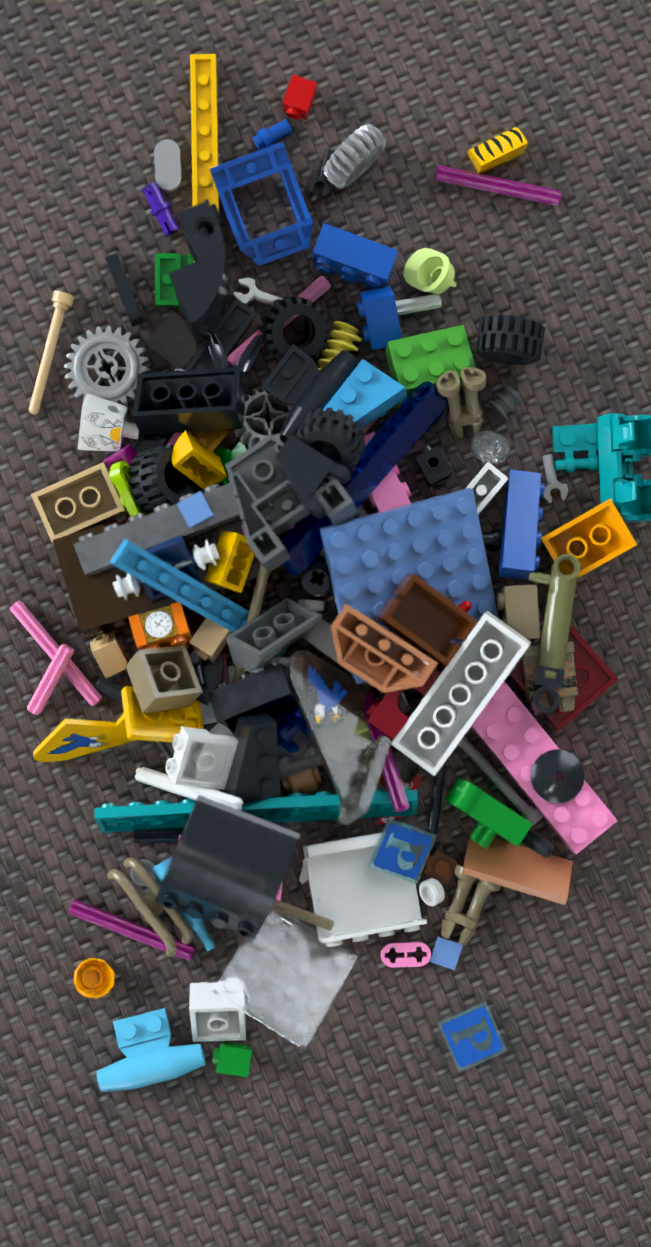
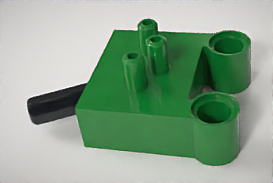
M458 777L444 800L479 822L470 836L471 840L487 849L497 834L517 847L522 843L544 858H548L553 853L554 845L530 830L533 825L532 823L470 782Z

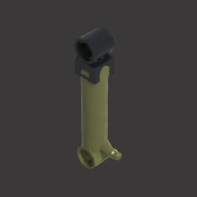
M571 554L560 555L551 566V575L531 572L528 578L529 581L549 585L537 667L535 668L532 685L539 688L532 694L530 699L532 709L540 715L552 713L560 703V696L557 691L561 690L563 686L564 663L577 579L580 572V562ZM559 564H569L572 568V573L570 575L562 574L559 570ZM540 694H547L551 697L552 704L550 707L545 708L539 704L538 698Z

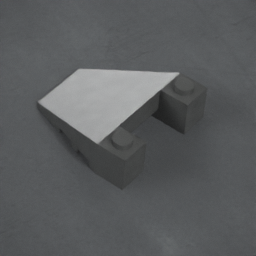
M271 434L226 464L247 543L267 573H270L290 559L277 536L310 514L303 507L275 457L284 443ZM328 475L312 499L323 504L326 516L334 526H337L357 513L353 500L340 482Z

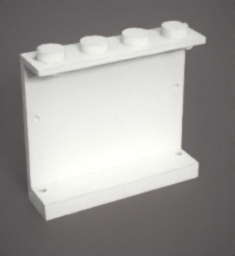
M386 832L303 846L314 914L334 921L331 931L316 926L319 942L327 943V947L342 945L343 939L352 938L353 942L368 940V935L378 933L379 937L394 935V930L404 928V932L420 930L419 925L427 924V920L421 918L415 879L374 865V860ZM391 833L385 848H388L390 845L400 848L397 858L399 867L403 870L413 868L412 862H406L401 857L402 851L410 852L409 843L393 838L394 834Z

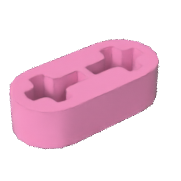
M420 941L390 942L382 947L380 956L382 962L388 967H420L429 962L431 952L427 944ZM392 947L395 948L397 953L404 952V956L395 957V962H390L389 957H385V953H388ZM416 947H421L422 951L426 952V956H422L421 961H417L415 956H407V952H415Z

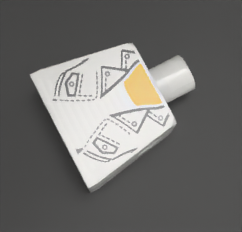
M87 394L81 411L78 449L119 451L124 437L138 440L140 432L136 424L126 422L128 408L98 396Z

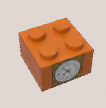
M180 602L128 617L138 650L185 645L186 649H189L192 634Z

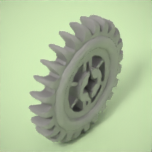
M98 326L95 335L90 330H87V339L78 336L80 345L71 344V348L75 353L66 354V357L72 361L64 365L65 369L71 370V372L65 375V378L73 380L68 388L71 390L78 388L74 396L79 398L84 395L82 402H84L87 394H92L115 403L121 402L124 406L128 407L126 398L135 399L134 391H136L138 374L150 373L148 367L142 366L150 361L149 358L140 357L146 352V349L144 347L136 348L140 340L134 339L130 341L131 332H127L122 336V329L120 327L116 329L115 333H112L111 326H107L105 332H102ZM103 350H114L115 353L111 357L105 355ZM100 353L106 364L111 367V374L115 380L114 383L109 374L105 372V365L99 356ZM119 354L124 358L126 367H119L116 361ZM95 355L97 358L95 365H89L92 356ZM88 369L95 370L98 379L95 383L90 378ZM125 371V374H124L122 380H121V381H118V377L120 376V372ZM104 381L110 383L111 386L106 387L99 384Z

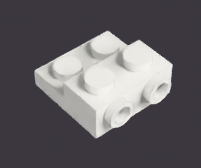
M181 727L180 734H175L173 738V749L175 752L173 758L167 760L166 773L175 785L225 789L238 740L235 736L210 734L207 729Z

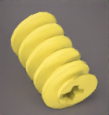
M334 321L333 327L336 330H331L329 333L333 340H326L325 342L328 349L321 352L325 359L318 360L319 371L340 351H358V348L353 345L354 341H362V338L357 335V332H359L357 328L344 322Z

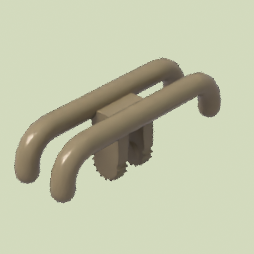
M126 858L123 862L126 869L132 868L150 892L142 897L128 877L117 869L110 870L107 873V878L118 882L135 904L134 907L137 911L139 910L142 913L147 924L149 923L164 942L166 955L173 957L177 952V944L158 916L164 910L167 912L183 935L182 943L186 945L192 942L193 931L179 910L167 909L161 903L155 901L160 886L145 866L136 858Z

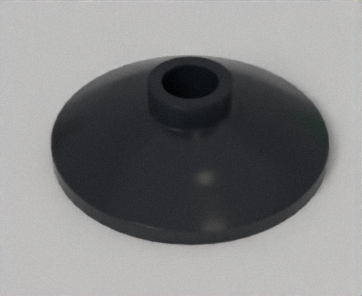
M550 750L540 755L534 762L531 769V783L535 792L542 799L552 803H564L576 797L581 791L584 784V770L578 758L572 753L565 750ZM557 771L562 772L564 776L560 782L554 779V774Z

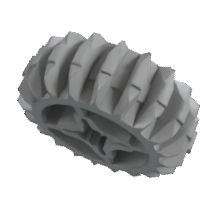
M366 124L356 129L353 134L349 135L336 148V151L327 161L324 167V174L327 179L340 189L348 187L352 182L354 183L373 165L383 152L386 145V138L383 136V133L371 124Z
M254 389L253 396L245 394L243 429L235 430V435L237 438H240V443L242 445L249 444V449L271 434L285 444L286 440L279 433L275 435L274 433L282 429L293 405L281 404L264 390L259 393ZM262 408L259 412L253 413L254 411ZM266 414L269 415L270 428H268L266 422Z

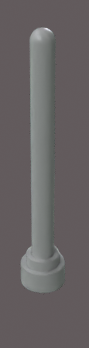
M463 736L458 745L522 813L520 816L534 826L543 817V814L538 808H534L532 805L529 806L467 738Z

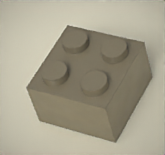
M537 585L503 587L500 593L496 595L497 611H501V621L529 641H536L540 638Z
M185 645L138 650L126 665L142 713L190 707L202 693Z

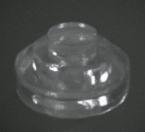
M490 431L477 433L471 444L472 453L484 463L503 462L507 459L510 450V444L505 437Z

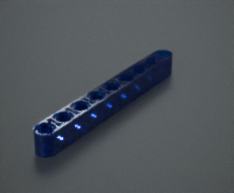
M423 382L415 388L366 444L347 483L340 482L353 500L356 510L445 409L446 400L439 394L431 382ZM310 513L301 519L281 541L290 557L289 560L281 565L291 575H298L304 571L324 548L320 528L333 525L326 514L318 519Z

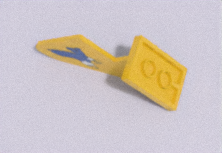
M125 686L121 691L124 713L116 722L65 719L33 751V756L36 761L56 762L136 740L173 743L174 735L180 734L181 727L204 729L200 702L195 700L190 707L142 713L134 688Z

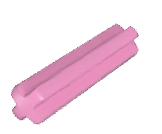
M67 644L59 646L27 706V710L35 715L42 713L74 653V649Z

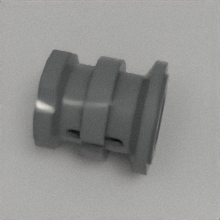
M508 385L504 388L503 394L499 393L496 396L495 401H488V405L493 412L504 421L508 419L507 414L509 412L512 413L516 409L515 406L517 404L521 405L523 403L520 395Z

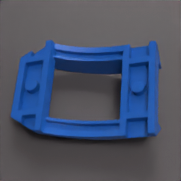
M284 142L270 145L269 147L210 168L240 251L261 266L309 247L313 220L296 180ZM278 172L297 223L250 240L231 189Z

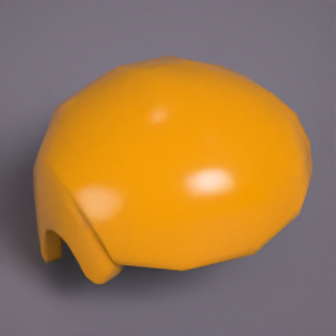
M89 958L81 962L74 971V985L77 991L86 998H101L107 995L114 986V970L103 959Z

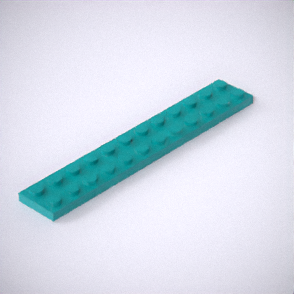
M404 787L409 808L403 812L395 811L388 791L384 792V789L379 788L371 789L368 793H358L356 790H346L342 794L333 795L330 792L323 791L315 793V796L292 793L288 797L278 798L276 796L242 804L241 811L271 823L416 816L418 796L417 790ZM185 799L182 800V803L172 804L170 801L162 800L155 802L154 805L131 802L128 806L108 803L103 804L100 808H94L95 820L101 833L129 832L135 829L182 828L196 800Z

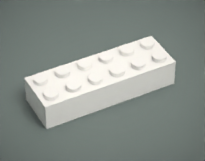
M487 611L391 745L435 776L531 642Z

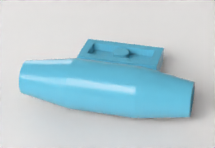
M165 1008L113 1021L118 1047L127 1058L98 1070L97 1080L101 1092L132 1090L175 1079L206 1065L201 1044L169 1046L172 1033Z

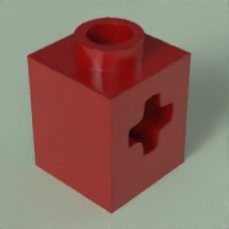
M292 74L282 103L283 112L288 117L296 120L301 118L308 119L317 93V82Z

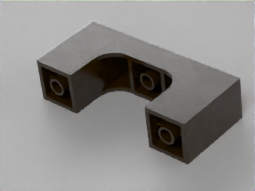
M241 518L217 526L218 539L222 530L243 535ZM104 524L53 540L79 630L92 638L102 633H107L106 629L111 627L117 630L130 627L128 618L130 616L178 602L169 596L150 602L143 585L140 586L139 596L132 592L128 594L127 600L123 596L118 597L113 582L117 581L116 575L121 579L127 577V575L116 566L89 577L85 575L73 544L79 542L78 538L85 534L94 533L95 536L103 533V528L106 527ZM256 556L253 558L242 591L255 588L261 564ZM210 562L206 563V570L198 567L197 563L194 565L201 583L225 597L233 595L232 590L204 581ZM284 563L269 573L268 584L282 580V575L287 574Z

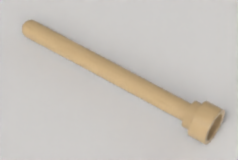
M54 291L52 302L54 303L53 308L55 310L29 406V412L34 415L40 409L65 311H68L69 307H72L74 296L65 292Z

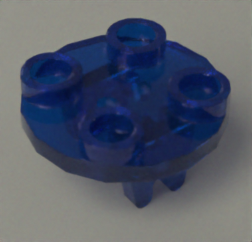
M300 705L294 711L288 709L280 717L282 722L277 727L278 746L281 745L290 754L296 753L300 749L292 740L298 729L305 735L312 734L315 731V728L307 720L310 714V710L307 707Z

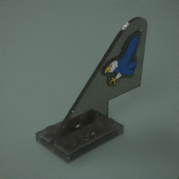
M300 650L295 652L290 658L288 665L289 682L340 798L338 822L349 825L368 812L392 739L382 735L373 742L355 734L354 732L370 687L364 683L357 684L352 676L310 652Z

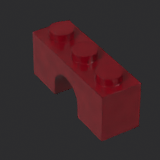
M434 669L423 686L408 689L418 690L426 696L441 673ZM408 689L386 692L382 701L378 702L376 700L367 712L370 715L367 721L393 740L410 718L399 707V697Z

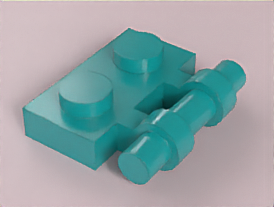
M597 423L552 427L553 454L564 453V460H555L556 471L565 470L567 473L574 472L575 469L589 468V471L598 470ZM573 452H587L588 458L574 459Z

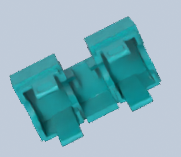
M608 413L597 417L601 504L611 498L624 522H650L651 479L642 480L641 474L633 475V463L641 461V458L651 456V415L626 416L619 413Z

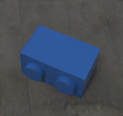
M391 286L360 292L361 302H357V308L360 318L364 317L366 326L361 327L364 341H369L372 350L386 347L389 341L402 339L395 296Z

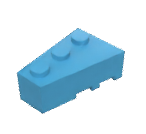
M362 359L323 410L325 411L327 407L333 408V411L343 410V414L353 416V421H358L361 425L360 430L367 428L366 425L378 417H383L387 414L388 410L398 403H403L408 398L404 386Z

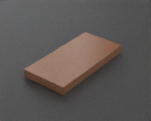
M469 836L462 874L565 905L568 899L573 861L554 855L544 858L528 847L521 845L517 847L499 838H494L489 847L485 849L471 840Z

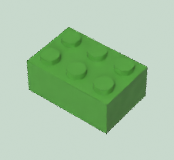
M464 325L389 341L385 350L391 377L405 387L408 399L438 392L437 379L450 370L457 372L461 387L463 386L461 369L465 367L476 368Z

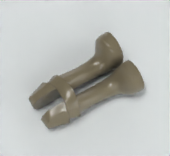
M465 367L461 369V381L466 401L465 406H461L459 395L460 379L456 371L450 370L445 372L436 382L439 394L447 397L449 406L448 421L450 422L448 426L455 438L463 437V426L470 425L473 435L480 433L483 418L481 417L482 411L479 409L478 391L485 388L487 380L485 372L478 368Z
M456 864L454 873L458 877V885L453 901L448 911H445V919L442 920L441 936L449 939L454 930L455 923L463 925L458 944L466 945L474 936V930L479 925L477 922L486 898L491 892L499 891L502 886L478 879L467 913H461L476 878L462 874L463 865Z

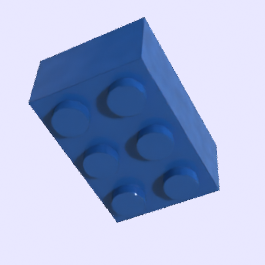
M324 223L313 250V266H316V270L323 274L330 275L332 272L340 275V279L347 283L355 284L356 281L364 284L367 290L388 286L396 266L398 250Z

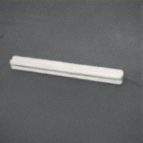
M146 767L136 769L135 779L139 782L196 800L198 795H201L237 810H242L243 801L238 797L210 788L175 785L167 774Z

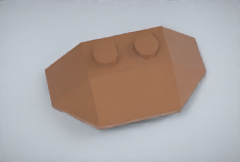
M348 604L344 605L331 625L338 664L383 693L423 686L438 664L420 650Z

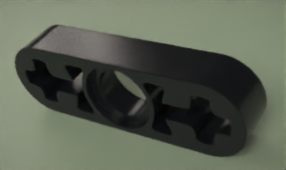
M115 253L105 257L132 327L144 323L118 254Z

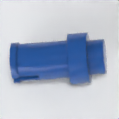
M283 119L268 129H260L252 139L256 148L260 150L273 145V143L293 133L288 121Z

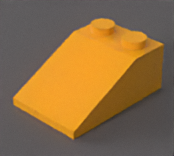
M611 498L541 538L554 561L563 554L574 555L579 560L580 572L578 578L637 545ZM559 564V570L562 574L570 575L572 573V568L569 564Z

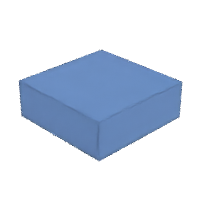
M201 491L177 503L190 529L214 516Z
M437 936L429 962L455 970L463 945Z

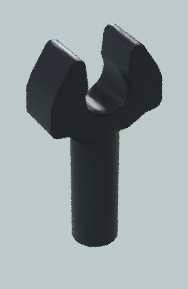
M325 149L318 175L308 178L307 184L310 196L313 195L315 186L318 184H322L325 187L323 199H326L332 193L334 185L325 176L324 167L335 151Z

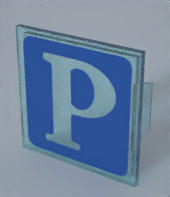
M388 818L368 867L417 883L437 835Z
M486 1001L437 1023L458 1072H462L507 1051Z

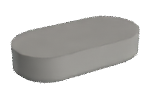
M165 139L160 141L154 149L155 179L160 190L171 193L178 190L182 183L181 153L176 142Z

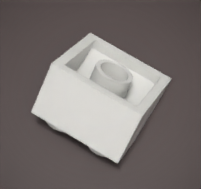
M244 981L190 983L189 1011L193 1042L246 1040Z

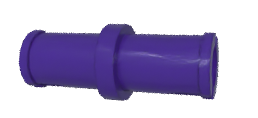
M157 182L148 184L149 188L143 187L142 192L152 208L150 212L153 217L156 216L164 231V235L170 236L174 234V230L175 232L179 231L180 227L170 211L171 205L165 201Z

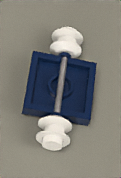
M182 535L144 549L199 582L201 581L194 566L196 562L198 567L206 570V563L212 562L216 566L215 560L220 558L215 544L209 545L207 540L205 547L199 548L196 544L194 545L193 557L192 554H189ZM129 573L123 579L116 575L117 581L113 582L118 597L123 596L125 600H127L128 594L132 592L139 596L140 586L142 585L150 602L167 596Z

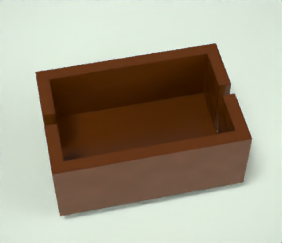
M414 573L405 575L392 594L396 598L388 599L375 618L406 642L436 661L439 666H448L461 647L458 643H450L452 639L456 642H465L478 623L476 619Z

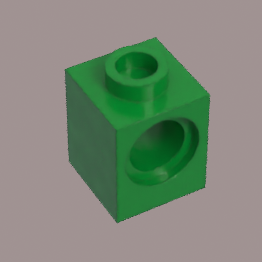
M221 1042L220 1049L215 1048L212 1064L217 1065L216 1073L248 1078L253 1046Z

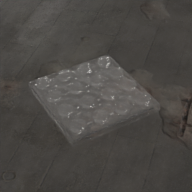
M271 909L255 939L245 938L212 992L300 1048L305 1049L358 957L339 945L327 947V943L319 942L317 931L292 916Z

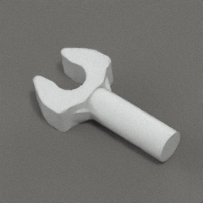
M252 278L238 280L239 285L249 288L248 294L244 295L234 292V297L246 306L253 300L273 306V301L283 299L258 290L255 286V280Z

